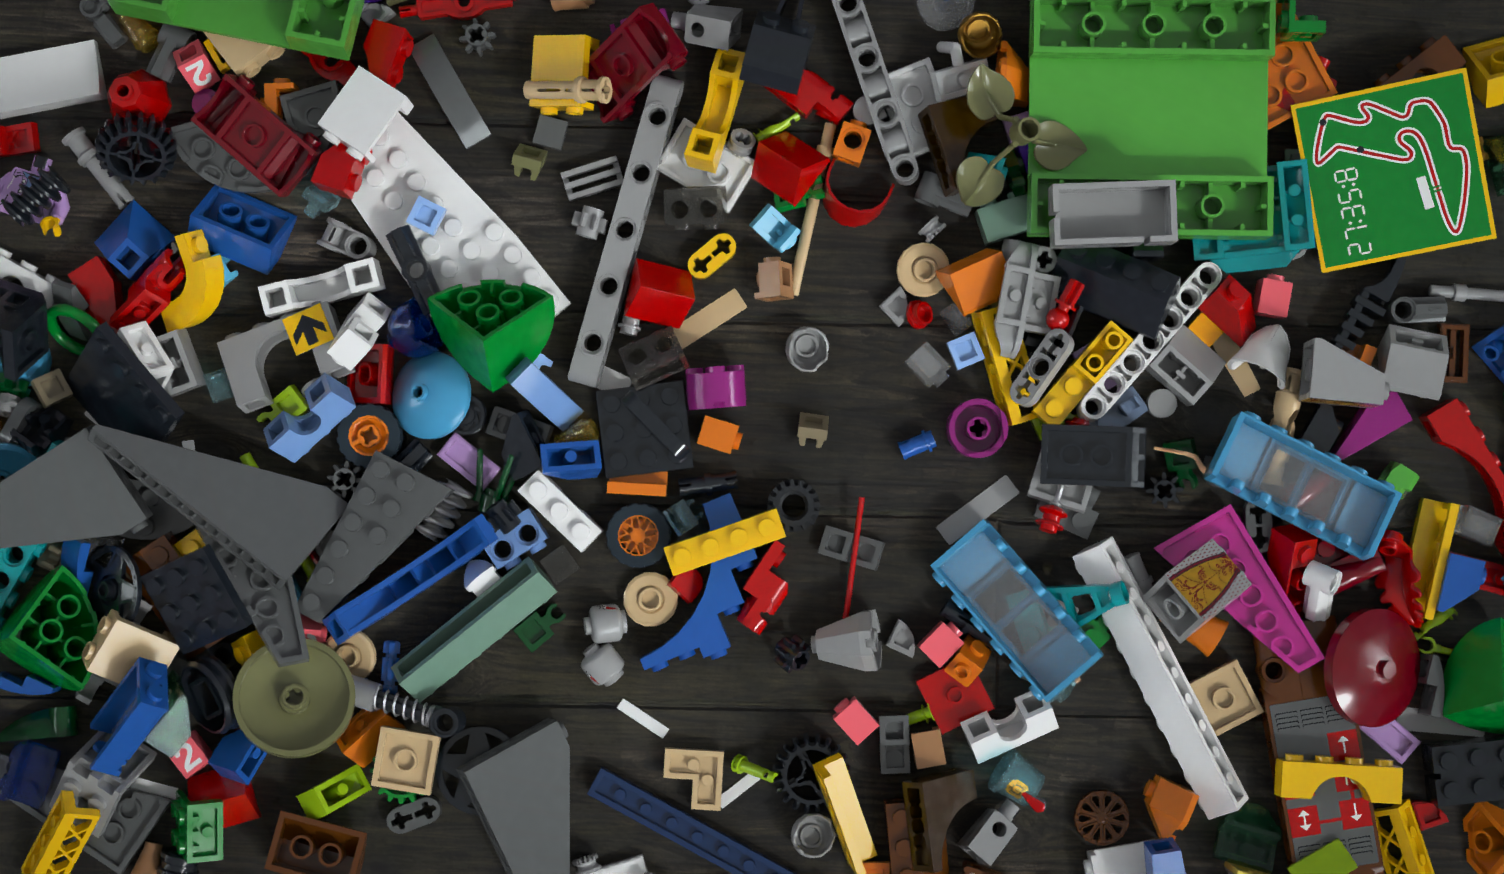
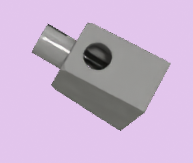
M695 4L687 13L674 11L671 17V26L675 30L685 31L684 41L686 43L728 51L741 37L743 9Z
M1006 799L998 810L987 808L956 845L978 864L991 866L1016 833L1018 828L1012 823V820L1020 812V808L1009 799ZM994 824L997 826L995 833L992 830Z

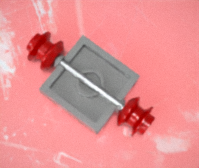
M1074 417L1072 421H1065V425L1089 426L1090 424L1089 421ZM1040 451L1027 496L1049 503L1039 507L1043 517L1035 519V523L1040 525L1039 530L1049 534H1056L1057 531L1064 530V527L1059 524L1060 519L1068 517L1061 507L1084 514L1093 486L1040 484Z

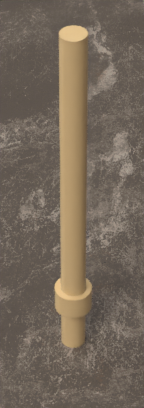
M825 122L821 143L817 145L816 150L832 160L834 151L832 143L836 124ZM827 166L820 174L823 177V181L825 179ZM823 183L815 185L813 190L823 188ZM808 198L792 269L794 296L799 295L820 199Z

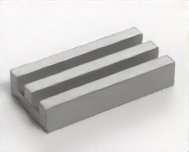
M616 155L560 173L570 202L620 187L624 179ZM612 164L614 166L613 169L606 170L591 176H587L572 182L569 181V178L584 174L599 168H603ZM613 175L617 176V180L575 193L572 191V188Z

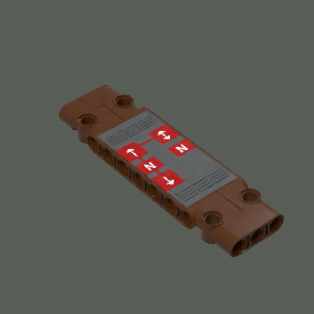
M1330 615L1325 621L1314 622L1309 619H1301L1325 657L1330 639L1337 629L1335 615ZM1252 635L1257 662L1255 673L1260 679L1261 688L1258 690V698L1264 710L1261 716L1273 785H1275L1276 758L1285 759L1286 753L1304 755V760H1315V755L1333 756V761L1345 762V757L1363 758V763H1366L1359 725L1352 724L1342 718L1328 698L1324 682V659L1297 673ZM1274 662L1277 666V673L1274 677L1269 678L1265 673V668L1269 663ZM1334 777L1324 781L1316 789L1312 799L1284 798L1275 794L1288 867L1339 838L1358 866V868L1348 874H1384L1373 803L1363 799L1358 786L1350 778Z

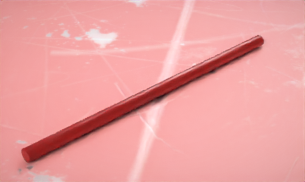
M859 497L843 619L849 617L865 497Z

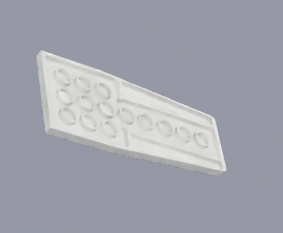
M398 112L373 146L372 155L376 160L373 164L369 162V164L365 165L361 175V187L354 193L351 201L401 275V267L385 235L399 227L410 225L406 223V220L418 196H421L447 209L434 236L410 225L426 261L431 265L432 273L441 291L458 284H462L463 288L481 285L480 280L500 279L505 280L506 284L521 286L522 283H527L553 295L555 317L570 306L571 302L520 239ZM415 263L411 266L410 275L412 278H418L422 275L423 265Z

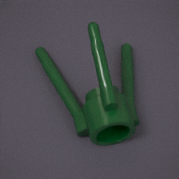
M479 448L477 450L476 493L474 496V501L479 502L477 510L486 513L485 511L499 499L504 498L505 501L507 500L515 483L512 476H510L505 486L514 455L510 454L508 456L497 488L486 487L485 492H483V449Z

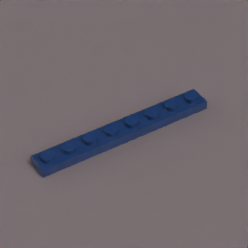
M601 767L587 793L589 796L732 874H797L604 767Z

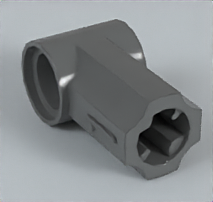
M163 24L157 37L158 46L146 72L171 84L178 69L172 52L195 41L197 38L196 32L188 28Z
M924 171L914 200L929 207H941L950 212L968 217L972 207L966 206L961 201L959 193L945 197L938 175L933 172Z
M1445 296L1400 297L1389 300L1383 306V309L1387 310L1383 318L1386 322L1393 325L1445 322L1448 314ZM1398 303L1404 307L1405 314L1403 318H1399L1395 314V306Z

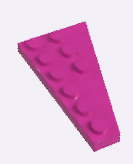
M1231 504L1153 548L1175 567L1213 538L1252 583L1246 591L1223 610L1297 673L1325 659Z

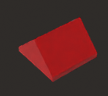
M785 131L758 142L751 178L795 207L831 160Z
M635 258L623 316L679 329L695 301L692 275L686 270Z
M374 344L355 366L356 372L347 375V387L350 388L355 403L392 405L394 346Z
M216 770L194 775L187 779L188 799L190 801L221 799L223 801V829L261 817L251 782L249 785L242 784L220 776Z

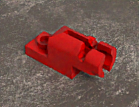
M808 70L804 71L797 95L763 86L805 120L815 109L817 111L816 115L838 126L854 104L843 94L839 98L831 100L835 87L818 74Z
M169 248L164 250L155 259L154 263L152 262L130 286L128 300L110 317L109 325L117 330L145 320L149 325L170 304L171 291L183 280L186 274L181 256L172 264L170 257L173 255V250Z
M778 540L771 543L742 587L752 596L746 598L737 620L758 635L762 633L768 624L761 617L760 613L767 612L769 615H774L788 594V582L770 571L772 565L778 568L786 556V553L782 551L785 545Z

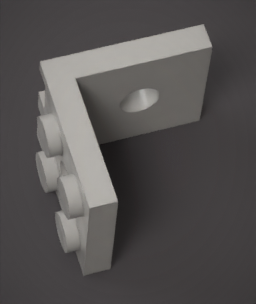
M98 731L70 759L49 804V807L52 808L61 790L73 791L76 807L100 809L101 817L91 833L97 838L106 830L122 794L154 761L157 752L142 743L129 760L127 759L126 765H122V772L118 777L90 770V764L99 754L93 750V745L98 740L107 742L112 734ZM82 797H84L85 799H87L88 803H86V802L82 799ZM75 818L73 822L79 825L88 819Z

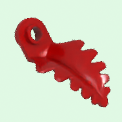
M1386 530L1377 548L1385 557V566L1387 568L1386 571L1378 574L1375 579V586L1385 589L1379 600L1382 604L1392 603L1387 610L1400 615L1409 625L1421 628L1422 623H1424L1422 619L1424 614L1419 610H1422L1423 606L1416 598H1420L1422 593L1414 584L1420 581L1421 572L1414 565L1413 550L1403 541L1402 534L1394 530Z

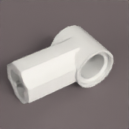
M1312 560L1307 565L1302 577V583L1306 585L1302 612L1305 613V618L1315 622L1325 621L1330 617L1333 595L1338 590L1342 580L1341 571L1315 560Z

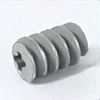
M446 478L448 483H439L455 491L448 498L445 497L435 507L436 510L415 528L421 534L437 543H440L437 538H448V533L444 528H454L455 525L450 518L459 519L461 517L456 508L465 509L467 507L462 498L472 499L473 497L471 492Z

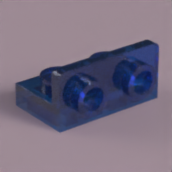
M31 740L15 745L9 756V762H11L10 769L0 781V800L7 801L11 799L37 809L41 808L62 751Z

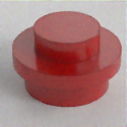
M914 300L907 306L906 318L913 328L923 329L931 323L933 311L927 302Z

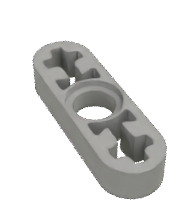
M1053 329L1047 333L1011 385L1010 396L1015 403L1022 407H1031L1038 402L1074 349V340L1070 334L1062 329ZM1056 339L1062 340L1065 343L1062 348L1054 344ZM1048 351L1049 353L1054 355L1056 359L1053 360L1045 353ZM1040 361H1047L1049 363L1047 373L1042 376L1036 375V365ZM1029 376L1038 381V385L1028 380ZM1022 388L1028 389L1030 392L1028 397L1020 393Z

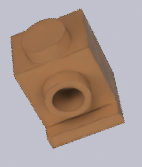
M781 257L763 258V263H758L756 282L759 292L754 293L755 299L765 302L794 299L792 264L781 261Z

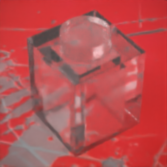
M927 341L904 362L927 388L933 384L939 387L950 376L946 371L951 366Z
M1461 505L1453 534L1479 545L1492 547L1503 519L1471 505Z

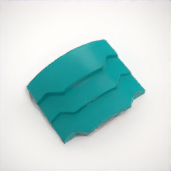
M1307 159L1277 162V165L1267 166V176H1274L1273 237L1267 240L1192 239L1194 261L1210 260L1225 273L1247 272L1287 267L1300 250L1316 248Z

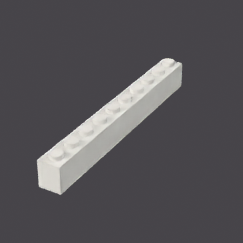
M1111 536L1084 548L1072 558L1077 572L1082 575L1086 585L1111 584L1122 580L1127 587L1129 603L1113 607L1102 614L1104 624L1110 629L1116 641L1118 651L1123 654L1129 666L1131 676L1137 681L1143 693L1145 703L1150 706L1156 718L1158 728L1164 733L1170 745L1172 755L1177 758L1184 772L1185 780L1191 785L1194 793L1199 796V807L1205 812L1208 820L1238 811L1249 797L1155 616L1143 601L1142 597L1144 595L1116 541Z

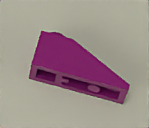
M1389 391L1388 399L1384 400L1381 406L1359 408L1329 453L1335 454L1343 460L1412 421L1413 419L1398 393Z

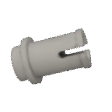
M623 316L622 323H618V327H620L619 333L636 337L637 332L641 331L639 327L640 320Z

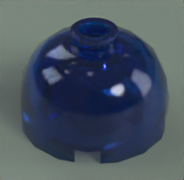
M415 297L399 305L390 314L387 325V339L394 349L410 358H423L439 351L437 348L443 345V340L430 316L423 315Z

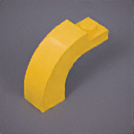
M202 229L175 236L185 267L186 282L180 296L170 301V304L161 312L167 333L202 323L212 315L221 300L224 288L221 255L211 257Z

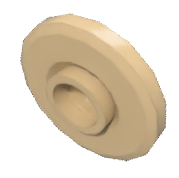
M921 242L909 246L902 252L897 262L896 273L899 283L905 291L913 296L928 297L937 294L944 287L937 278L935 271L949 265L948 257L942 249L934 244Z
M645 572L635 576L628 583L624 592V607L628 616L634 622L643 626H658L666 623L674 615L678 605V595L667 586L670 580L657 572Z
M359 632L340 645H337L332 635L327 639L325 645L334 650L344 660L351 674L366 678L373 671L376 664V649L372 640L365 633Z

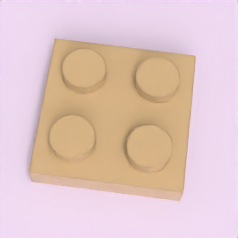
M1235 658L1189 682L1216 736L1264 712L1238 660Z
M381 726L371 786L430 796L441 737L431 733Z

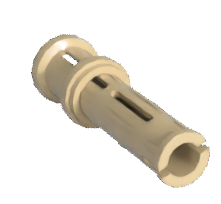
M579 76L574 81L528 80L523 86V93L526 99H574L580 104H584L587 101H599L602 104H607L611 100L613 90L611 80L606 76H601L599 79H587L584 76ZM546 89H560V91H546Z

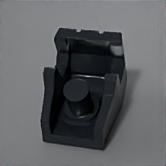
M54 406L45 409L43 407L34 415L28 414L25 416L27 426L21 433L13 428L10 435L13 438L12 441L20 445V447L33 456L40 457L47 453L52 442L63 441L74 420Z

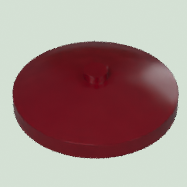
M1364 608L1355 611L1337 627L1326 650L1324 682L1332 706L1348 722L1365 727L1384 726L1394 721L1407 708L1415 693L1420 674L1419 647L1411 627L1400 615L1387 609Z

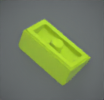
M1336 838L1287 867V870L1290 874H1348L1358 868L1340 839Z

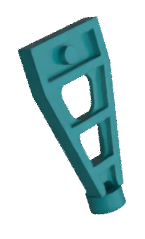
M1122 580L1111 584L1045 586L1057 600L1064 603L1066 611L1080 627L1115 606L1118 607L1129 603V593ZM1027 589L1005 596L1010 611L1030 594ZM1090 594L1095 608L1082 615H1078L1072 597ZM1035 601L1013 620L1024 652L1031 649L1056 627L1048 625L1043 607L1038 601Z

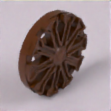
M1099 789L1088 792L1081 797L1074 809V824L1078 833L1086 841L1095 845L1106 846L1116 843L1123 837L1129 827L1127 805L1117 794L1108 790ZM1098 796V805H1095L1092 797ZM1110 796L1111 799L1105 806V797ZM1084 803L1090 806V811L1082 808ZM1116 803L1121 805L1120 808L1111 811ZM1122 814L1124 815V820L1122 821L1113 818ZM1079 816H1087L1089 819L1079 821ZM1111 824L1120 826V831L1116 832ZM1092 825L1088 833L1083 831V828ZM1105 828L1112 835L1109 839H1106ZM1099 829V839H1093V836Z

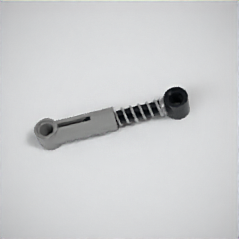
M352 674L356 695L355 707L370 712L383 709L386 714L392 712L395 717L401 715L404 720L410 718L413 723L421 722L423 726L428 727L436 736L441 738L459 734L466 726L465 713L457 706L445 707L439 704L428 706L427 702L421 704L418 703V699L412 701L409 700L408 696L403 698L399 696V693H396V695L391 694L389 689L385 692L383 691L382 684ZM445 714L450 715L453 719L452 729H447L443 724Z

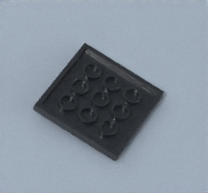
M107 322L96 327L66 379L74 397L99 425L165 443L185 412Z

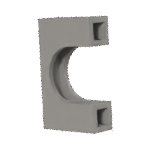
M328 301L313 302L312 306L321 304L335 338L341 328L335 309ZM298 312L284 313L278 320L270 323H258L249 331L229 334L225 337V340L217 342L237 407L246 414L274 403L265 378L264 363L268 353L275 345L289 339L282 319ZM333 340L312 349L321 375L325 372L334 379H339L356 372L355 367L350 371L345 366L337 364L331 355L327 353Z

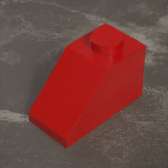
M1230 274L1217 285L1198 307L1202 313L1239 347L1246 342L1256 329L1251 293Z

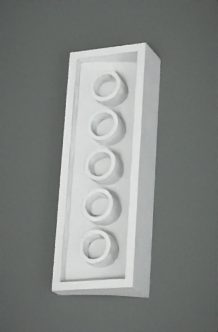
M94 39L0 57V119L107 99L98 43Z

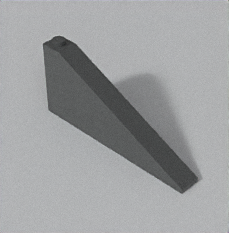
M96 424L88 437V441L277 590L283 587L335 526L348 505L340 493L332 491L326 486Z
M92 425L81 430L0 482V549L122 535L129 530L134 535L149 525L146 519L153 516V513L123 468L88 441L90 432L94 427Z
M546 718L456 769L507 874H570V746L566 740L569 736L567 729L561 721L558 722L557 720Z

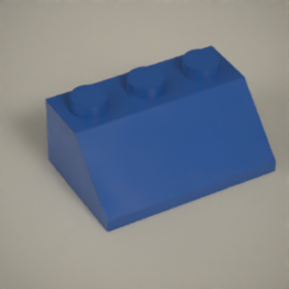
M214 185L190 214L188 232L202 229L209 251L216 254L219 253L223 257L268 275L281 258L296 223L297 216L244 193Z

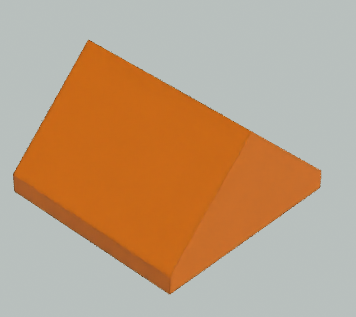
M986 248L935 271L962 315L966 316L999 301L1006 261L1002 251Z

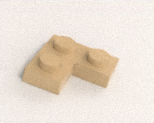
M665 747L663 778L693 780L691 809L721 811L724 750Z

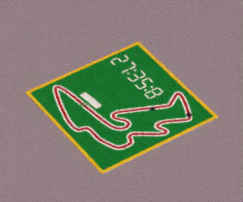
M1466 67L1290 105L1300 159H1307L1314 234L1322 273L1497 238Z

